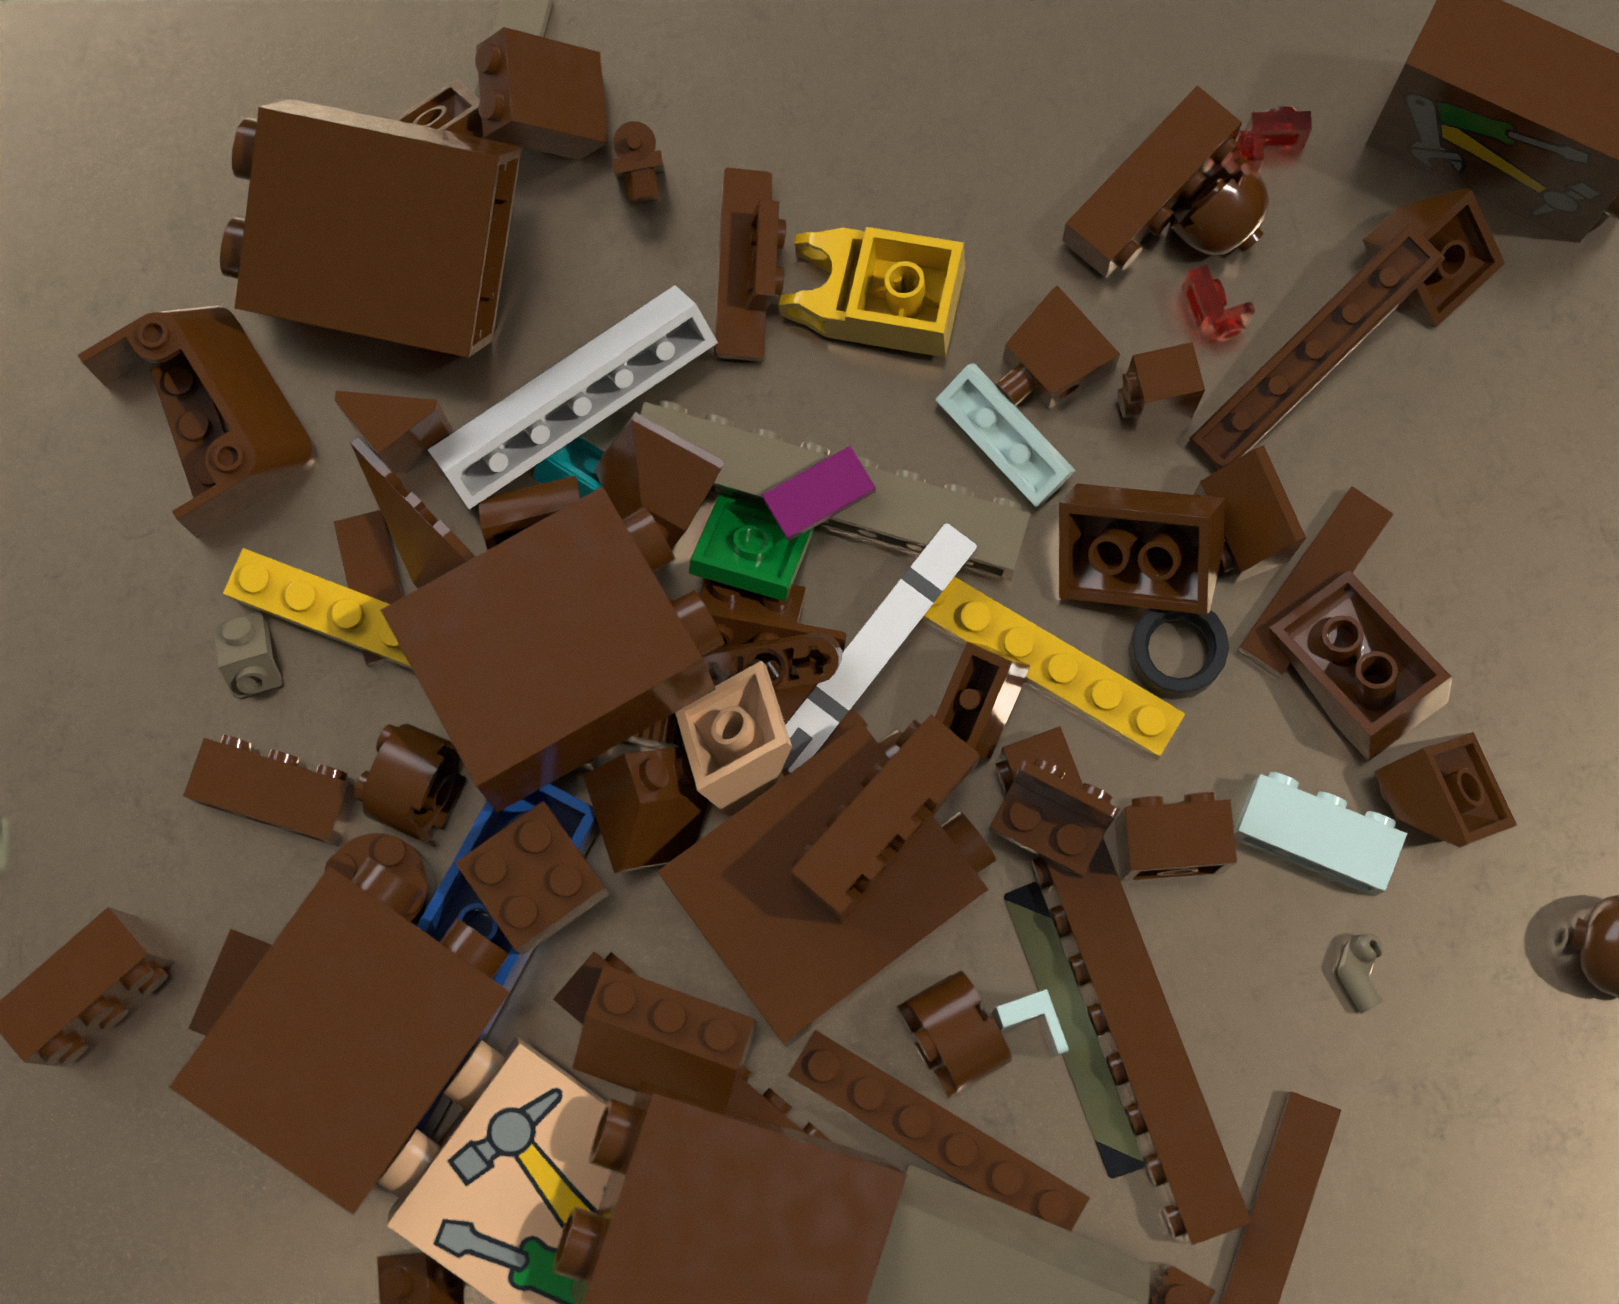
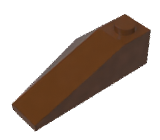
M358 436L350 443L411 580L417 589L476 557L441 520L438 521L413 492L408 493L404 489V484Z

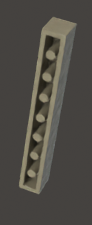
M659 401L658 405L644 402L640 413L643 417L725 461L708 492L719 496V493H723L766 506L762 498L764 493L831 456L829 455L830 451L821 445L811 442H802L800 447L782 442V437L770 430L755 428L753 433L737 429L734 428L735 424L727 418L713 414L706 415L705 419L686 414L687 409L683 406L669 401ZM857 456L876 487V493L819 524L822 527L920 555L941 527L948 523L977 545L976 550L962 566L963 568L1011 581L1031 513L1021 511L1022 506L1009 499L994 498L993 502L973 497L974 492L960 485L946 484L944 488L927 484L925 483V477L912 471L897 470L896 474L877 469L878 465L875 462Z

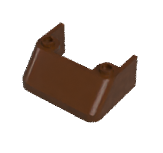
M222 306L151 312L141 316L78 354L81 362L104 386L111 384L147 361L162 363L182 352L186 356L230 428L229 432L210 444L205 455L206 469L216 485L172 511L175 518L197 539L305 474L313 466L316 458V448L312 439L239 321L231 311Z

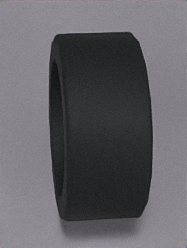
M1150 608L1134 628L1128 650L1131 668L1142 685L1156 695L1171 699L1194 697L1211 686L1225 667L1229 643L1224 625L1212 610H1210L1208 615ZM1182 620L1190 622L1198 627L1207 639L1209 652L1206 663L1200 671L1190 677L1175 678L1167 676L1159 671L1150 659L1148 648L1150 637L1157 627L1167 621Z

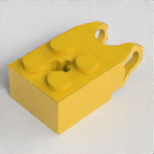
M866 227L865 231L837 228L795 235L793 244L795 245L796 256L812 262L815 266L826 270L831 275L828 281L819 288L781 295L778 305L781 316L804 324L824 337L946 358L965 273L964 242Z

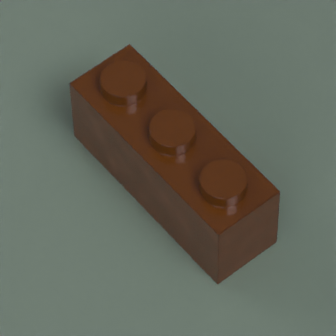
M225 734L222 735L220 742L207 738L203 739L183 795L184 797L207 807L339 847L355 802V786L346 782L348 773L322 764H318L316 772L298 767L300 758L274 749H270L268 757L250 752L251 743Z

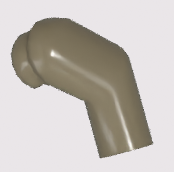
M1370 933L1355 935L1345 944L1338 966L1339 979L1360 1014L1383 1002L1369 978L1376 957L1382 955L1383 947L1379 938Z

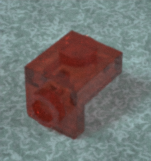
M1280 106L1272 108L1268 112H1252L1246 129L1239 130L1237 142L1240 144L1237 149L1238 158L1244 157L1259 173L1264 160V149L1304 148L1312 130L1311 111H1296L1295 108L1290 106Z

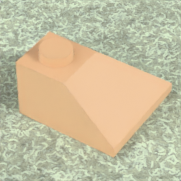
M762 661L716 685V690L675 712L697 790L728 816L744 808L776 784L792 748L767 666Z

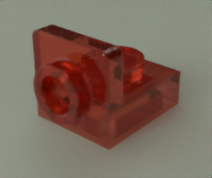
M1204 265L1188 271L1181 289L1201 341L1217 336L1219 341H1224L1245 332V326L1249 324L1255 313L1252 302L1224 310V307L1227 305L1224 287L1218 278L1212 279L1208 266Z

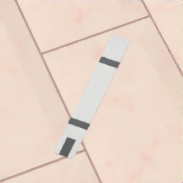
M945 523L844 650L842 662L837 672L829 680L818 683L785 725L792 748L783 767L790 773L816 754L976 550L977 545L950 524Z

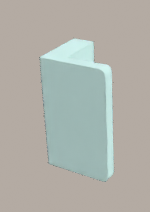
M1047 989L1000 1005L991 1012L1000 1031L1037 1019L1051 1058L1069 1051Z

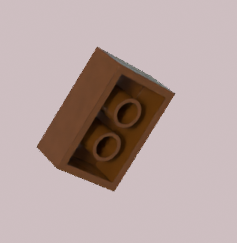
M107 907L0 1000V1034L24 1063L58 1066L61 1063L62 1066H66L86 1051L88 1045L85 1041L100 1028L106 1031L120 1022L128 1013V1009L125 1006L140 993L146 996L160 987L168 978V974L165 971L175 961L137 916Z

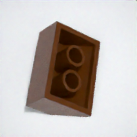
M1077 483L1059 502V598L1208 615L1224 547L1225 498Z
M604 964L585 1015L572 1069L638 1092L641 1081L728 1108L758 1021L755 1018Z

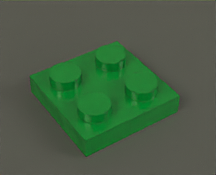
M719 493L691 556L688 573L786 602L813 535L814 527L788 542L767 506Z

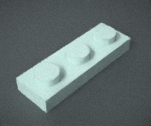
M975 363L968 364L935 399L1035 507L1043 505L1076 471Z

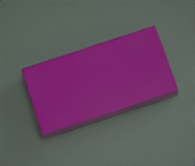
M848 446L764 493L762 498L786 540L789 542L876 493V487L852 447Z

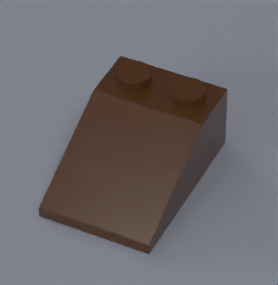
M1350 570L1346 571L1269 628L1272 637L1332 722L1368 761L1448 703L1452 676Z

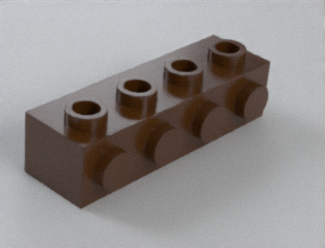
M1197 85L1065 223L1062 241L1105 278L1117 266L1121 270H1125L1141 252L1142 247L1139 243L1150 232L1157 236L1169 224L1175 215V212L1171 209L1182 198L1190 201L1198 194L1207 181V177L1204 176L1215 163L1220 167L1224 166L1235 154L1240 146L1236 139L1242 122Z

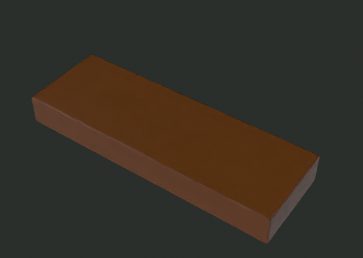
M377 510L333 521L348 588L388 604L403 598L404 594L389 528L381 511ZM362 650L365 664L368 667L391 662Z

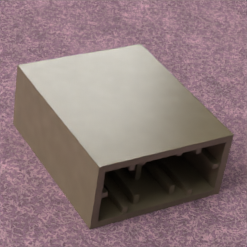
M909 1164L903 1189L866 1304H1148L1151 1265Z

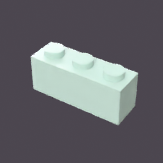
M1270 772L1268 777L1260 774L1252 782L1234 828L1236 840L1370 895L1377 896L1386 891L1407 833L1394 828L1396 822L1393 819L1372 811H1367L1365 816L1348 810L1346 809L1347 801L1327 792L1319 791L1317 796L1299 790L1297 789L1298 781L1281 773Z

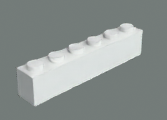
M674 285L428 449V451L468 509H471L718 342L696 303Z

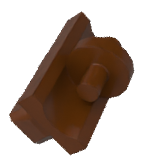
M630 121L622 124L617 129L613 138V147L616 155L619 157L612 159L614 174L617 180L626 179L631 204L659 200L660 195L656 173L665 172L661 150L655 151L656 138L654 133L646 124L639 121Z

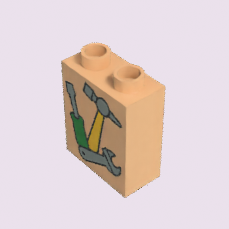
M518 1036L515 1037L503 1055L480 1040L460 1065L443 1091V1094L463 1107L461 1113L438 1144L418 1129H415L377 1181L378 1184L398 1197L389 1210L387 1226L496 1304H575L571 1294L575 1279L553 1273V1264L558 1243L571 1209L575 1206L597 1213L611 1170L589 1164L594 1135L607 1101Z

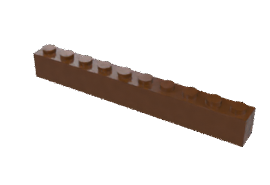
M1060 726L1002 747L1000 752L1002 762L995 764L999 781L1005 793L1011 787L1023 760L1034 764L1036 759L1049 762L1065 773L1062 778L1063 780L1080 789L1083 786ZM1102 838L1082 878L1040 856L1031 860L1040 887L1042 889L1050 887L1057 906L1050 908V913L1060 938L1068 935L1075 955L1068 957L1075 980L1079 987L1087 984L1094 1004L1088 1006L1087 1010L1097 1036L1106 1034L1113 1054L1106 1056L1112 1078L1117 1086L1125 1084L1132 1104L1125 1106L1131 1128L1135 1136L1144 1134L1151 1154L1145 1156L1144 1161L1150 1178L1155 1187L1163 1185L1171 1205L1163 1207L1174 1238L1183 1236L1185 1244L1195 1245L1251 1224V1218L1104 838Z

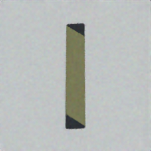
M1032 882L1012 890L1004 895V900L1038 991L1047 989L1069 1049L1068 1052L1062 1055L1109 1178L1114 1179L1143 1169L1145 1166L1144 1159L1038 882Z

